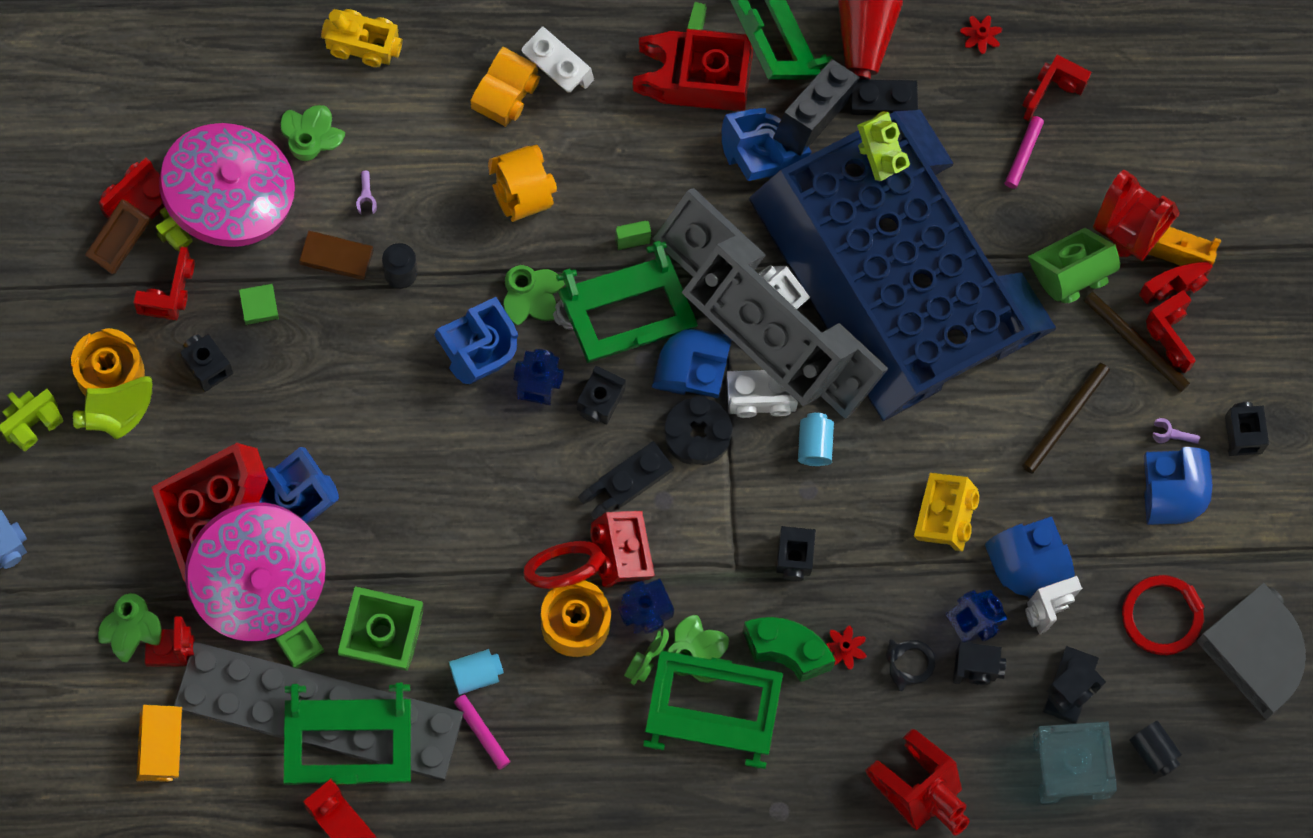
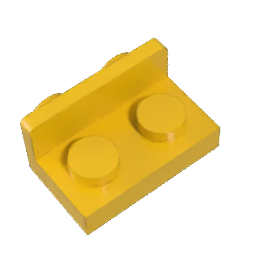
M937 473L929 474L914 537L918 541L948 544L955 551L963 552L965 542L971 536L972 527L970 521L972 513L979 504L978 488L968 477Z

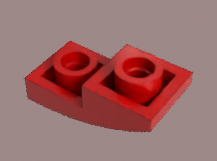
M1197 262L1165 271L1146 282L1139 296L1146 304H1149L1156 298L1159 302L1164 300L1174 290L1178 293L1182 290H1185V292L1191 290L1195 293L1209 282L1207 276L1213 266L1209 262Z

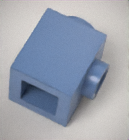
M0 510V569L2 567L8 569L18 564L22 560V556L27 553L22 542L27 540V537L19 524L15 522L10 525L6 516Z

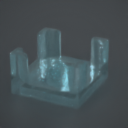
M1109 722L1038 727L1033 734L1035 751H1040L1043 782L1039 786L1041 804L1056 803L1062 797L1094 795L1093 800L1110 799L1115 794L1117 787Z

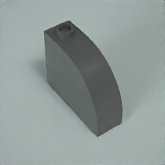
M1265 583L1248 595L1197 640L1202 649L1266 720L1290 699L1302 679L1306 661V649L1302 632L1293 615L1284 606V600L1279 592L1274 588H1268Z

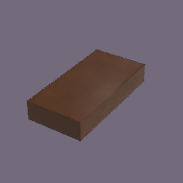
M121 199L85 255L111 274H115L152 218L125 199Z
M308 230L299 261L300 265L365 281L374 248L370 245Z

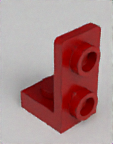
M1057 54L1052 64L1046 62L1037 77V80L1041 82L1037 91L1031 88L1022 104L1023 107L1027 108L1023 119L1030 121L1052 81L1057 83L1066 92H1075L1082 95L1092 72Z
M180 247L170 296L158 289H147L146 292L136 290L134 306L137 314L178 320L179 311L185 310L188 299V291L184 290L186 279H192L195 260L191 259L187 247Z
M1185 290L1152 309L1146 319L1147 329L1152 338L1156 341L1160 340L1167 350L1166 354L1171 364L1176 368L1179 367L1183 373L1190 371L1196 360L1171 326L1181 321L1187 315L1186 309L1192 300Z
M182 616L174 618V629H161L159 645L145 643L146 667L187 666L189 656H194L193 644L195 636L191 635V627L186 626Z
M332 779L328 780L303 801L306 810L330 838H377L343 798L340 789Z

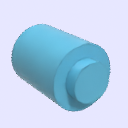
M809 413L807 418L800 420L798 462L809 466H825L832 463L834 422L827 419L826 414Z
M489 649L449 661L450 670L459 695L498 683V675L504 673L498 654L491 655Z

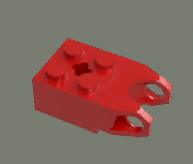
M687 29V32L668 31L639 37V52L662 62L664 66L655 72H647L633 77L634 92L648 96L663 104L732 111L746 110L753 58V47L746 34ZM648 45H655V46H658V47L653 48V47H650V46H648ZM641 84H648L650 85V87H646Z

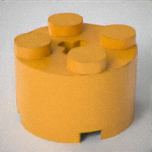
M538 145L525 146L489 159V175L496 173L497 183L492 185L495 196L506 217L512 216V222L550 209L554 204L552 193L557 192L556 182L552 174H546L542 165L544 159Z
M101 329L99 332L83 336L75 345L71 355L74 377L85 396L87 388L116 387L145 376L144 364L137 346L127 334L116 329Z
M583 580L570 586L553 588L544 598L541 607V629L544 640L556 652L569 657L592 655L602 646L609 634L610 606L604 593L593 583ZM575 613L581 615V620L577 623L570 622V618H573Z

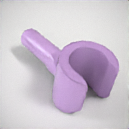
M362 171L361 196L356 201L357 210L361 214V204L369 201L373 204L372 212L374 214L377 210V205L374 197L371 196L369 171Z
M1159 418L1154 422V426L1167 430L1165 434L1153 433V439L1158 443H1165L1169 439H1178L1196 444L1199 442V435L1172 429V425L1167 419Z

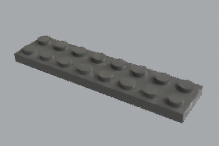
M194 641V656L189 657L174 706L182 707L183 713L284 739L285 700H291V693H285V686H291V684L306 686V693H299V700L396 699V694ZM403 696V699H411V773L445 781L462 723L463 712ZM393 730L302 731V744L376 764H393Z

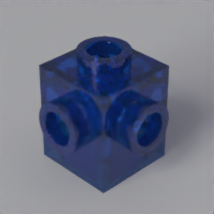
M535 349L534 352L525 351L524 360H517L513 380L519 381L517 399L551 406L554 388L561 389L564 369H559V357L543 349Z
M661 579L646 585L644 581L637 582L625 589L626 593L622 594V606L618 607L625 626L632 625L635 634L643 630L645 634L657 631L664 626V621L674 616V607Z
M975 590L966 593L957 600L959 604L946 613L961 641L965 643L978 638L982 642L991 639L1000 632L998 626L1008 620L1003 611L1001 601L994 596L991 590L978 594Z

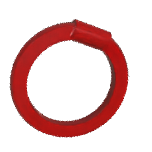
M574 541L559 544L531 558L524 567L523 576L530 585L538 588L551 589L570 586L595 575L605 561V555L598 545L591 542ZM569 553H583L591 556L585 565L567 574L552 577L535 574L536 569L542 563L556 556Z
M1155 575L1139 581L1131 588L1123 603L1122 619L1127 634L1140 648L1157 655H1172L1187 649L1196 641L1203 628L1205 606L1193 585L1190 586L1185 581L1173 576ZM1164 586L1173 588L1183 595L1193 613V622L1189 632L1182 639L1174 643L1159 644L1148 640L1139 632L1134 622L1133 608L1135 601L1144 591L1153 587Z

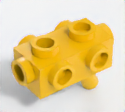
M334 9L331 11L329 19H326L323 24L321 38L325 39L326 49H330V53L340 59H348L350 55L362 58L364 64L371 67H380L381 63L390 65L392 57H399L403 39L398 38V25L381 17L375 19L364 17L359 12L351 9H345L344 11ZM376 43H381V44L384 45V47L378 46V45H374V44H376Z

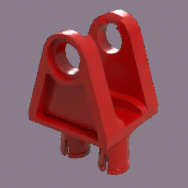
M1122 170L1114 179L1105 195L1093 229L1114 242L1113 244L1116 245L1120 257H1128L1132 254L1143 261L1176 220L1180 212L1175 202L1164 195L1159 199L1141 187L1134 175L1126 170Z
M911 729L903 737L906 742L904 746L928 772L930 777L922 784H916L911 787L878 760L868 766L865 772L872 783L915 830L919 829L931 817L936 816L954 836H957L966 829L970 822L969 818L963 814L967 808L966 804L956 796L962 791L957 764L949 755L917 730Z

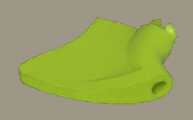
M144 376L116 387L87 388L84 411L75 410L73 412V427L76 429L85 428V430L104 431L114 439L123 437L144 416L151 400L152 379L149 376Z

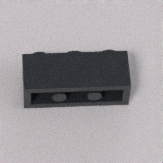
M832 59L784 112L773 139L801 156L848 103L859 76Z

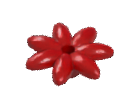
M989 15L983 19L982 23L974 16H970L971 27L960 29L961 34L970 37L965 43V48H971L978 43L979 52L983 55L986 53L987 44L995 48L1000 46L999 41L993 36L1001 33L1002 28L990 27L991 16Z
M850 625L844 630L843 637L836 630H830V636L835 643H827L826 645L834 653L833 656L836 660L834 666L843 659L846 667L852 670L854 666L853 657L858 659H865L867 657L866 653L857 648L866 641V637L858 636L852 639L853 628Z

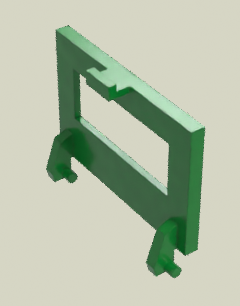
M730 0L768 79L814 80L821 72V68H824L832 59L835 61L833 56L827 57L826 54L821 55V58L814 59L786 0H765L794 60L777 61L762 30L765 25L757 9H752L748 0Z
M657 241L652 246L646 247L647 253L654 252L656 257L654 260L577 284L574 280V276H577L575 269L570 270L569 268L564 270L563 273L556 275L557 281L564 280L566 287L560 288L558 293L587 363L672 337L683 330H691L698 327L686 296L682 294L683 288L669 255H665L666 242ZM662 287L664 288L675 316L598 340L586 311Z
M661 651L645 733L652 734V740H644L643 747L664 750L665 743L658 741L659 735L752 752L754 753L753 760L746 759L745 765L766 769L767 762L760 761L761 754L769 755L783 673L732 664L730 660L719 658L705 659ZM674 671L763 688L757 722L669 706Z
M396 683V685H389V692L396 691V699L299 700V693H306V686H299V684L285 686V693H291V700H285L284 785L325 784L330 779L336 785L411 783V699H403V691H410V684ZM393 730V764L302 765V731Z

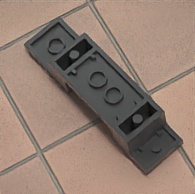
M694 188L685 193L653 237L655 242H666L667 248L664 250L693 276L682 291V294L803 407L822 397L846 419L854 413L888 370L876 356L840 323L824 332L819 331L763 279L755 269L766 255Z

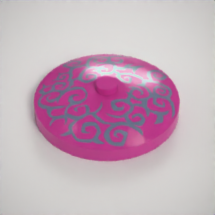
M215 123L192 129L172 144L162 164L159 188L163 204L169 215L187 233L213 245L238 247L257 243L267 238L283 224L293 202L295 182L291 166L285 155L267 137L241 125Z
M246 503L221 512L200 530L187 556L185 583L194 608L201 618L214 630L237 640L263 641L283 635L299 625L310 614L323 589L326 572L325 558L317 536L298 515L275 504Z

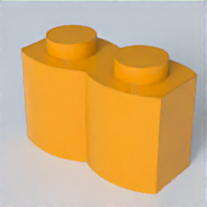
M502 47L493 60L487 74L475 90L471 98V109L505 127L511 119L516 121L524 107V103L521 102L527 92L532 94L540 81V76L537 75L538 66L517 53Z

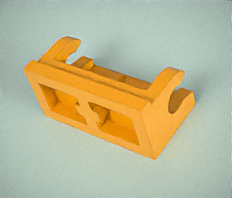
M1169 227L1148 254L1180 266L1197 262H1209L1213 265L1221 239L1214 238L1213 241Z
M142 706L139 719L136 781L170 782L173 781V778L179 777L182 707Z

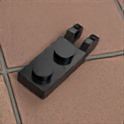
M652 441L602 476L598 482L583 491L578 498L584 504L592 501L602 492H606L610 499L598 505L591 513L592 517L596 520L604 513L611 512L616 508L620 509L670 474L674 467L656 443Z

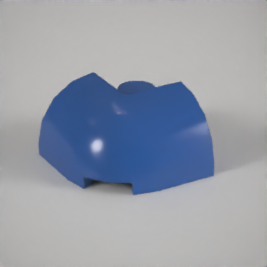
M766 108L726 114L722 124V145L729 165L738 164L748 181L765 177L771 179L780 170L812 153L808 147L799 156L773 139L781 119L767 114Z
M497 297L468 309L464 317L438 328L434 334L452 362L449 369L457 379L465 384H472L499 371L512 360L517 350V330Z
M701 329L683 330L673 335L664 344L659 354L652 388L685 395L687 391L718 398L732 340L727 335Z
M299 447L275 468L268 467L265 470L268 481L259 503H269L284 507L298 515L307 524L336 503L339 499V494L331 477L322 473L306 448Z
M1182 447L1180 451L1146 452L1144 454L1146 477L1144 497L1147 525L1187 523L1194 521L1195 518L1206 511L1211 502L1213 489L1210 453L1207 450L1195 447Z
M1052 516L1025 526L1019 524L998 533L985 543L986 550L1000 582L1004 587H1008L1016 594L1031 598L1040 588L1075 577L1067 544L1063 545Z

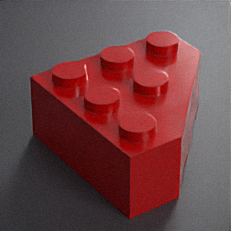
M235 443L152 486L184 581L187 556L200 530L211 519L229 508L246 503L260 502L268 477L257 448Z

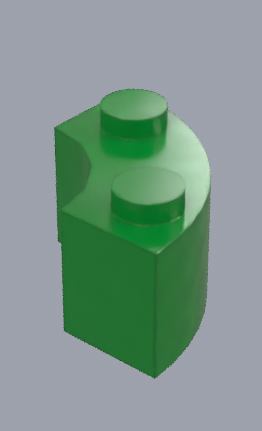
M776 617L757 618L745 621L742 632L755 663L764 661L781 663L792 670L800 682L833 669L836 660L824 641L807 627L788 619Z

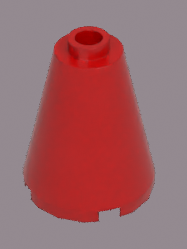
M838 0L845 67L858 75L859 79L870 80L871 75L878 74L903 6V0Z

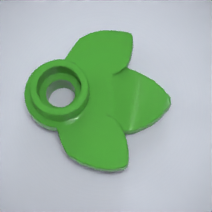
M324 105L312 106L303 115L293 110H287L281 119V132L289 139V150L295 158L301 161L314 159L320 151L337 148L345 137L344 131L331 127L332 114L328 107Z
M524 265L515 266L508 271L505 277V287L508 293L504 299V309L515 325H521L529 315L541 321L554 320L553 313L556 311V301L553 294L565 285L563 280L557 281L556 275L558 274L549 269L534 271L532 268ZM518 279H525L528 282L525 287H518L515 283Z
M133 593L125 594L116 602L114 612L106 616L102 621L98 632L99 643H111L114 654L122 662H128L140 641L151 645L160 644L161 625L159 618L148 611L147 604L141 596ZM132 605V611L127 615V610Z
M692 615L685 618L675 628L674 644L668 648L667 652L678 654L684 652L689 656L711 659L712 657L720 658L728 648L729 637L716 630L703 631L699 616ZM674 671L675 674L680 676L691 675ZM692 675L695 679L704 683L718 680Z
M664 628L662 636L661 631H657L645 655L638 651L636 652L624 674L625 677L631 679L630 683L632 685H635L638 680L644 683L654 666V664L650 663L651 659L661 653L668 641L669 632L667 629Z

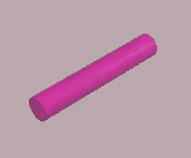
M1038 116L1031 118L1006 178L1005 185L1009 188H1017L1044 124V120Z
M466 695L457 698L454 704L459 711L463 712L464 719L497 768L500 770L506 767L510 760Z

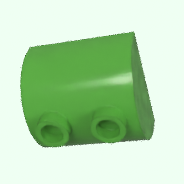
M1083 228L1028 256L1033 271L1044 290L1054 300L1061 301L1062 303L1076 301L1080 297L1079 291L1088 286L1093 289L1105 286L1109 282L1107 276L1120 269V259L1116 245L1087 228Z
M355 586L338 655L407 671L410 667L419 635L423 602Z

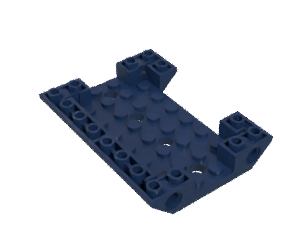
M921 110L895 111L889 114L891 121L897 123L900 132L898 142L901 151L907 154L910 162L909 167L899 173H895L882 181L875 180L867 154L860 153L858 145L862 143V139L858 130L780 170L749 197V201L796 279L810 296L809 300L827 330L840 323L888 368L867 395L882 421L940 392L944 382L989 358L996 356L1000 360L1056 330V326L1022 273L1002 276L996 274L935 175L952 167L954 163ZM849 164H858L862 167L864 173L859 177H851L846 173L845 167ZM885 218L892 219L897 224V229L893 232H885L880 228L879 222ZM917 274H925L931 279V285L927 288H920L914 284L913 277ZM954 329L960 330L964 333L966 341L962 344H954L948 339L947 333Z

